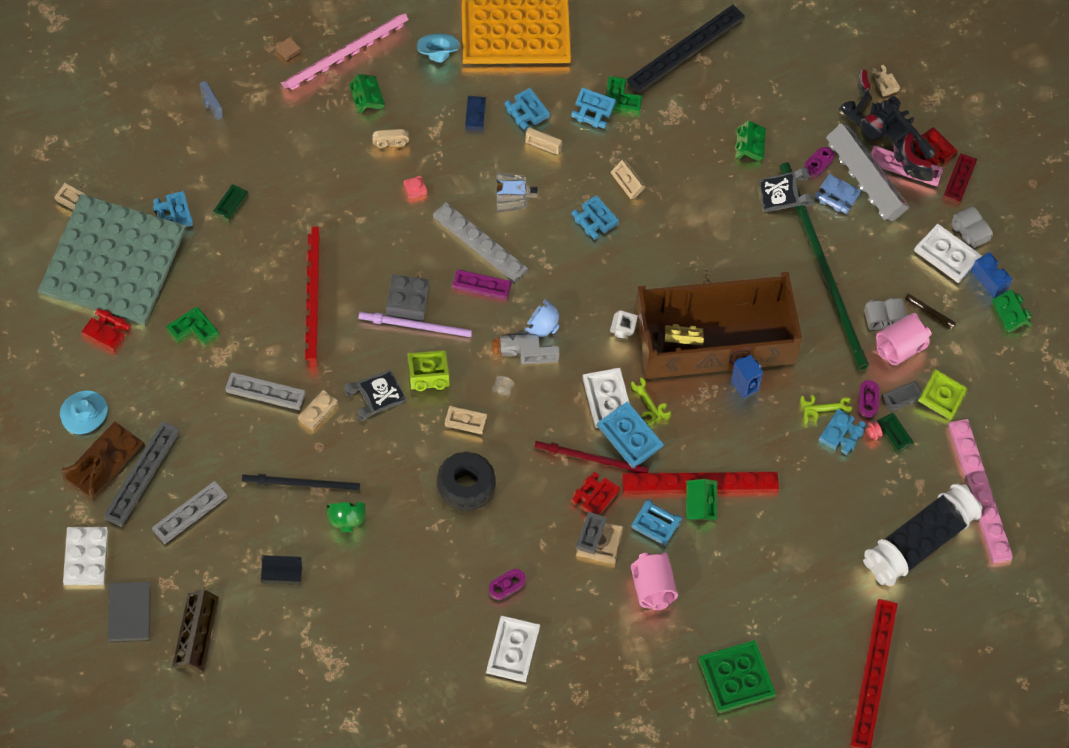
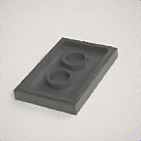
M150 582L109 583L108 642L149 640Z

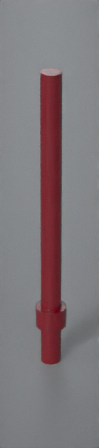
M535 441L534 448L549 451V454L566 455L637 473H648L649 467L638 465L632 469L625 461L561 447L553 442L549 444Z

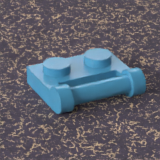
M647 499L632 523L631 528L666 546L683 517L678 514L675 516ZM651 511L672 523L670 525L647 512Z

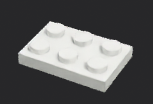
M939 224L923 238L914 250L958 283L973 268L975 260L982 257V255Z
M620 368L583 374L582 379L595 428H598L597 422L627 401L629 402Z
M67 527L64 585L105 584L107 527Z
M501 616L486 673L526 683L540 625Z

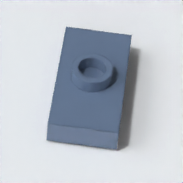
M207 81L201 82L200 89L206 108L209 107L216 120L223 118L222 106Z

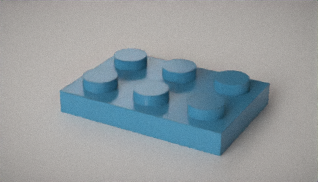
M628 401L597 422V427L632 469L664 446Z

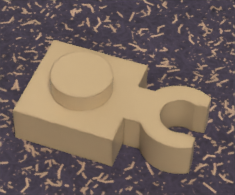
M881 65V72L873 68L872 75L876 78L875 84L883 97L899 91V84L892 73L886 74L887 69L884 65Z

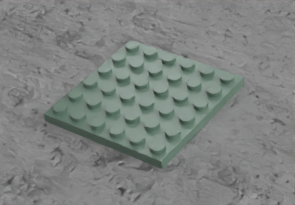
M80 194L38 292L39 294L95 311L98 308L102 310L107 309L118 318L122 317L127 321L145 326L186 231V225Z

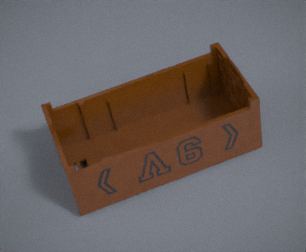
M782 272L780 277L646 289V286H638L634 314L638 315L636 327L641 343L645 379L731 371L737 359L745 358L749 355L760 363L761 368L796 364L802 335L789 272ZM673 324H679L681 327L696 326V328H702L704 335L703 345L665 342V325L673 326ZM654 333H655V335H656L657 346H655V344H654V339H653V334H654Z

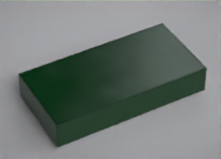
M232 184L213 210V215L230 222L247 198L248 191Z
M894 413L877 420L882 433L896 453L913 446V440Z

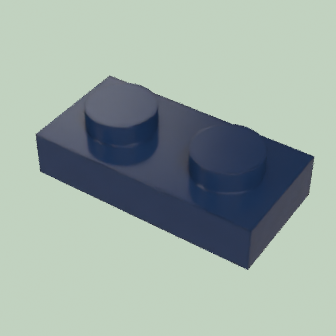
M468 96L465 130L483 131L486 97Z

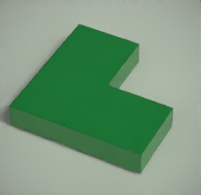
M609 76L606 96L616 99L613 110L640 114L642 95L625 93L626 78Z
M198 306L166 326L167 331L177 342L191 333H194L203 345L220 336L219 331Z

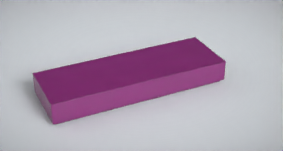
M457 269L452 288L508 300L512 281Z

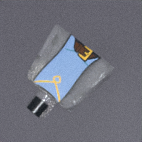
M496 173L497 212L524 209L527 206V198L538 197V188L527 187L525 176Z

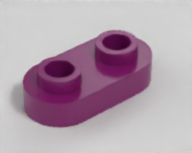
M821 147L805 162L804 168H807L809 177H818L833 163V150L828 147Z
M866 380L859 389L858 409L862 416L873 417L879 408V386L872 380Z
M512 569L494 579L489 584V595L495 600H502L522 589L526 581L524 572L519 569ZM517 579L519 582L513 583L512 580ZM496 589H501L502 592H501V593H497L495 590H496Z

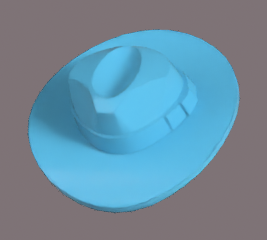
M430 34L419 39L417 49L421 54L428 55L429 59L441 63L449 57L450 52H455L459 49V42L449 34Z
M94 391L77 392L69 396L62 404L60 409L61 422L73 434L90 433L104 422L108 413V406L105 399Z

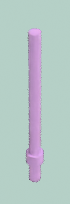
M359 312L358 319L373 321L375 324L387 323L471 337L472 330L385 316L383 313L378 312L374 314Z

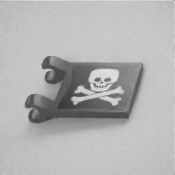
M807 168L759 179L764 213L813 204L811 194L807 193L800 197L798 194L797 180L809 179Z
M391 369L364 380L345 385L344 392L346 396H351L360 391L368 406L358 410L357 417L360 421L407 402V398Z

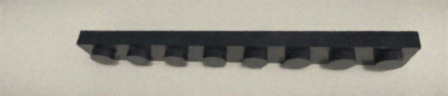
M732 4L627 78V83L640 94L743 21L745 15Z

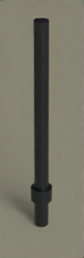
M242 474V482L257 483V485L261 486L274 484L360 491V483L266 476V474Z

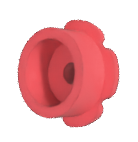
M870 422L869 427L866 428L867 434L870 439L878 440L877 438L882 436V430L878 422Z

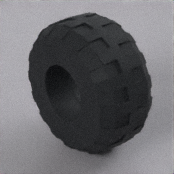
M461 452L455 453L444 460L438 470L437 488L441 499L448 506L459 511H473L483 507L492 498L496 477L492 465L485 457L477 453ZM462 476H469L477 482L472 486L464 487L459 485L456 480Z

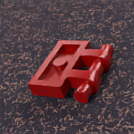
M934 127L921 136L923 139H927L936 153L935 157L927 159L919 149V143L916 139L913 140L915 151L921 154L925 160L931 162L932 165L938 167L940 166L938 159L944 164L958 153V150Z
M98 308L95 314L100 319L91 318L81 331V334L115 352L125 338L124 334L120 331L122 329L129 331L131 324L127 323L126 319L122 317L118 318L112 315L107 309L102 310ZM109 321L115 324V326L111 328L106 323Z
M593 472L590 476L586 477L581 488L576 489L570 501L574 505H577L579 501H584L581 506L582 510L587 513L591 512L601 515L620 492V487L605 477L601 482H598L599 474ZM590 488L595 489L590 495L587 494Z

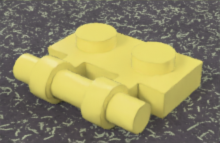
M673 324V326L665 325V342L703 345L704 335L702 328H696V326L681 327L679 324Z

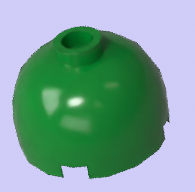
M350 502L326 505L327 519L333 527L341 529V532H353V528L360 526L365 519L366 503L356 502V505Z

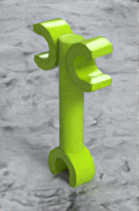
M640 378L641 386H636L634 382H631L632 391L640 394L649 410L643 412L641 416L642 419L646 417L651 419L646 422L649 427L653 426L655 421L660 419L667 420L671 417L670 411L667 413L662 412V410L666 409V403L660 404L657 410L645 390L646 382L643 378Z
M811 395L810 402H806L804 396H801L800 405L804 408V423L808 422V416H812L814 422H817V412L840 409L848 414L852 411V407L844 406V404L850 403V398L848 397L843 398L838 403L814 405V395Z

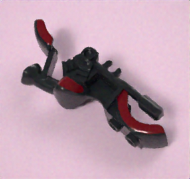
M861 69L858 75V89L862 100L857 107L854 101L843 103L838 110V114L847 117L859 126L861 134L866 141L872 142L881 137L886 139L890 137L893 141L894 157L898 163L901 162L905 173L913 179L933 181L931 162L922 160L914 155L913 139L915 138L919 143L918 147L927 159L935 157V150L927 139H923L911 124L914 122V117L910 119L905 118L909 111L900 112L901 102L897 97L891 96L888 100H884L881 103H872L870 114L867 116L863 115L871 103L872 97L869 93L871 85L868 81L867 70Z

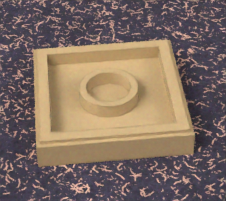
M606 522L595 555L577 550L576 555L615 564L624 526Z

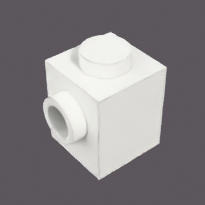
M621 310L614 314L610 332L615 333V336L619 338H626L634 334L638 315Z

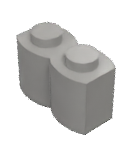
M974 206L962 210L953 216V229L962 235L963 242L972 249L991 240L993 232Z
M889 298L886 301L871 300L866 303L864 309L869 330L884 329L907 316L903 299Z

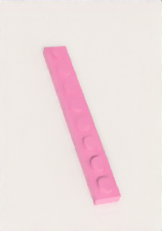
M406 14L394 17L281 82L283 88H291L293 90L299 87L301 81L313 79L318 71H321V73L331 68L330 65L332 63H341L346 60V55L350 54L352 56L361 51L360 47L364 45L368 47L374 44V39L378 37L382 39L390 34L389 31L393 28L395 30L405 26L404 22L408 20Z
M966 419L949 422L948 427L967 486L971 494L983 507L979 523L992 563L1012 560L1013 556L969 421Z

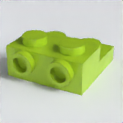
M446 350L407 353L411 390L424 391L426 388L442 390L445 387H449Z

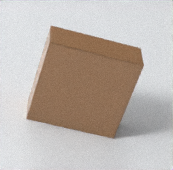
M291 37L276 45V50L286 61L301 53V48Z

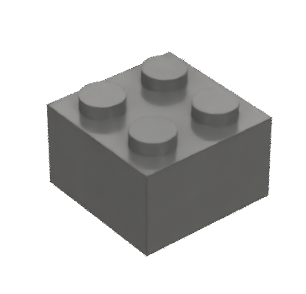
M392 274L386 304V316L424 322L430 292V279Z

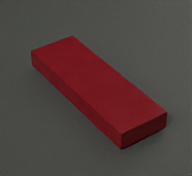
M960 153L942 199L960 205L977 162L976 158Z

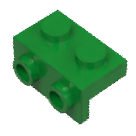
M357 74L350 83V90L358 113H363L366 108L383 109L385 102L377 77Z
M748 120L740 125L736 131L735 157L740 159L746 155L760 162L764 159L766 128Z
M1010 289L992 300L1009 333L1025 324L1028 326L1032 325L1030 321L1032 315L1027 308L1024 309L1022 305L1024 299L1020 293L1016 294Z

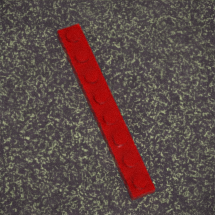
M311 227V234H308V245H311V250H307V261H311V266H307V277H310V282H307L306 290L307 294H310V299H306V310H310V313L306 315V327H309V332H305V343H309V349H305V360H309V367H317L319 227Z
M778 472L622 473L623 494H687V481L707 479L717 481V493H778L779 480Z
M882 599L877 601L850 748H871L898 605L895 602Z

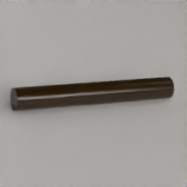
M909 293L906 295V301L953 329L956 325V322Z

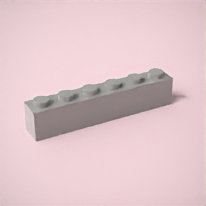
M841 123L826 136L830 142L828 144L829 147L838 153L840 162L843 165H847L850 169L848 170L849 174L858 180L859 188L863 192H867L869 201L880 210L878 213L884 220L888 219L894 222L910 208L849 125Z

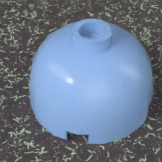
M547 299L543 301L545 305L543 307L538 306L527 322L530 325L529 328H524L526 332L531 335H538L539 338L546 337L550 333L555 334L560 326L558 324L559 312Z

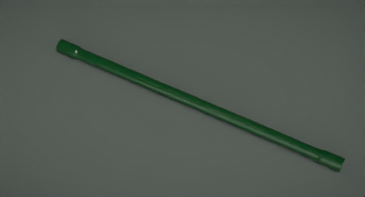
M788 162L782 163L779 166L782 174L793 172ZM796 206L853 351L858 369L864 370L869 367V363L861 348L806 206Z

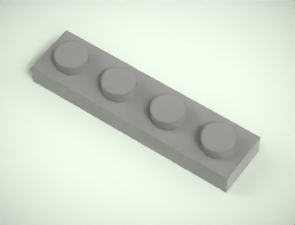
M231 372L225 388L227 393L299 411L305 397V390Z
M213 481L154 525L152 531L166 544L225 500L227 494Z

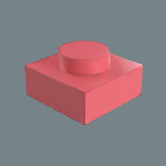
M421 176L404 180V187L409 199L427 194V189Z

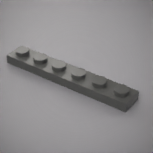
M161 422L104 514L105 520L120 527L123 526L179 435V428L166 422Z

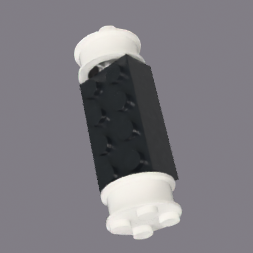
M953 484L950 486V491L939 494L938 498L885 539L879 540L874 549H867L863 562L874 573L876 580L881 585L893 586L898 577L906 576L912 568L960 531L967 529L972 520H979L983 507L965 484Z

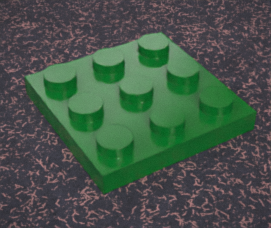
M756 640L698 656L700 667L718 714L776 697L775 689Z

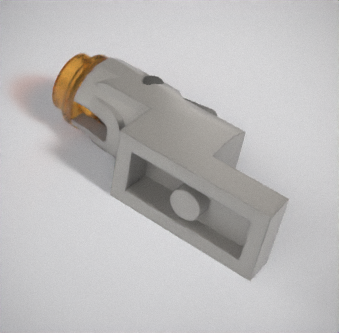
M525 331L492 339L493 354H498V356L520 355L521 364L559 362V346L547 345L539 347L538 335H528Z

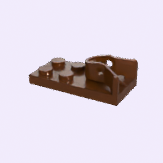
M114 421L73 465L61 469L63 480L94 501L145 447V443Z

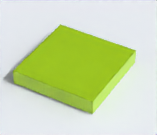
M934 369L918 401L951 420L968 388Z

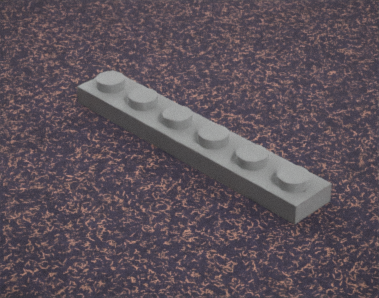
M445 202L433 213L434 219L513 283H516L528 272L526 266L448 203Z

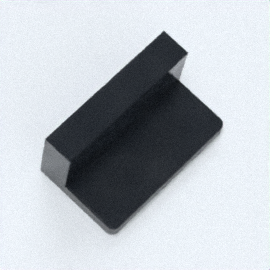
M261 556V583L301 585L302 557Z

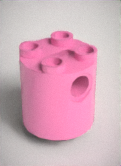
M912 313L877 333V351L890 364L899 365L929 346L931 331L927 326H923L916 313Z
M640 554L638 556L639 559L631 564V572L639 604L644 608L662 610L678 597L668 554Z

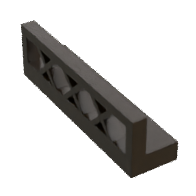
M205 589L188 593L172 665L175 669L188 667L196 672L204 670L219 599L218 596ZM194 598H197V602L193 606ZM190 634L188 641L185 643V639ZM185 654L184 661H181L182 656Z

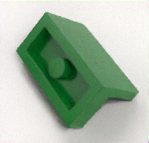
M707 479L687 481V520H717V481Z

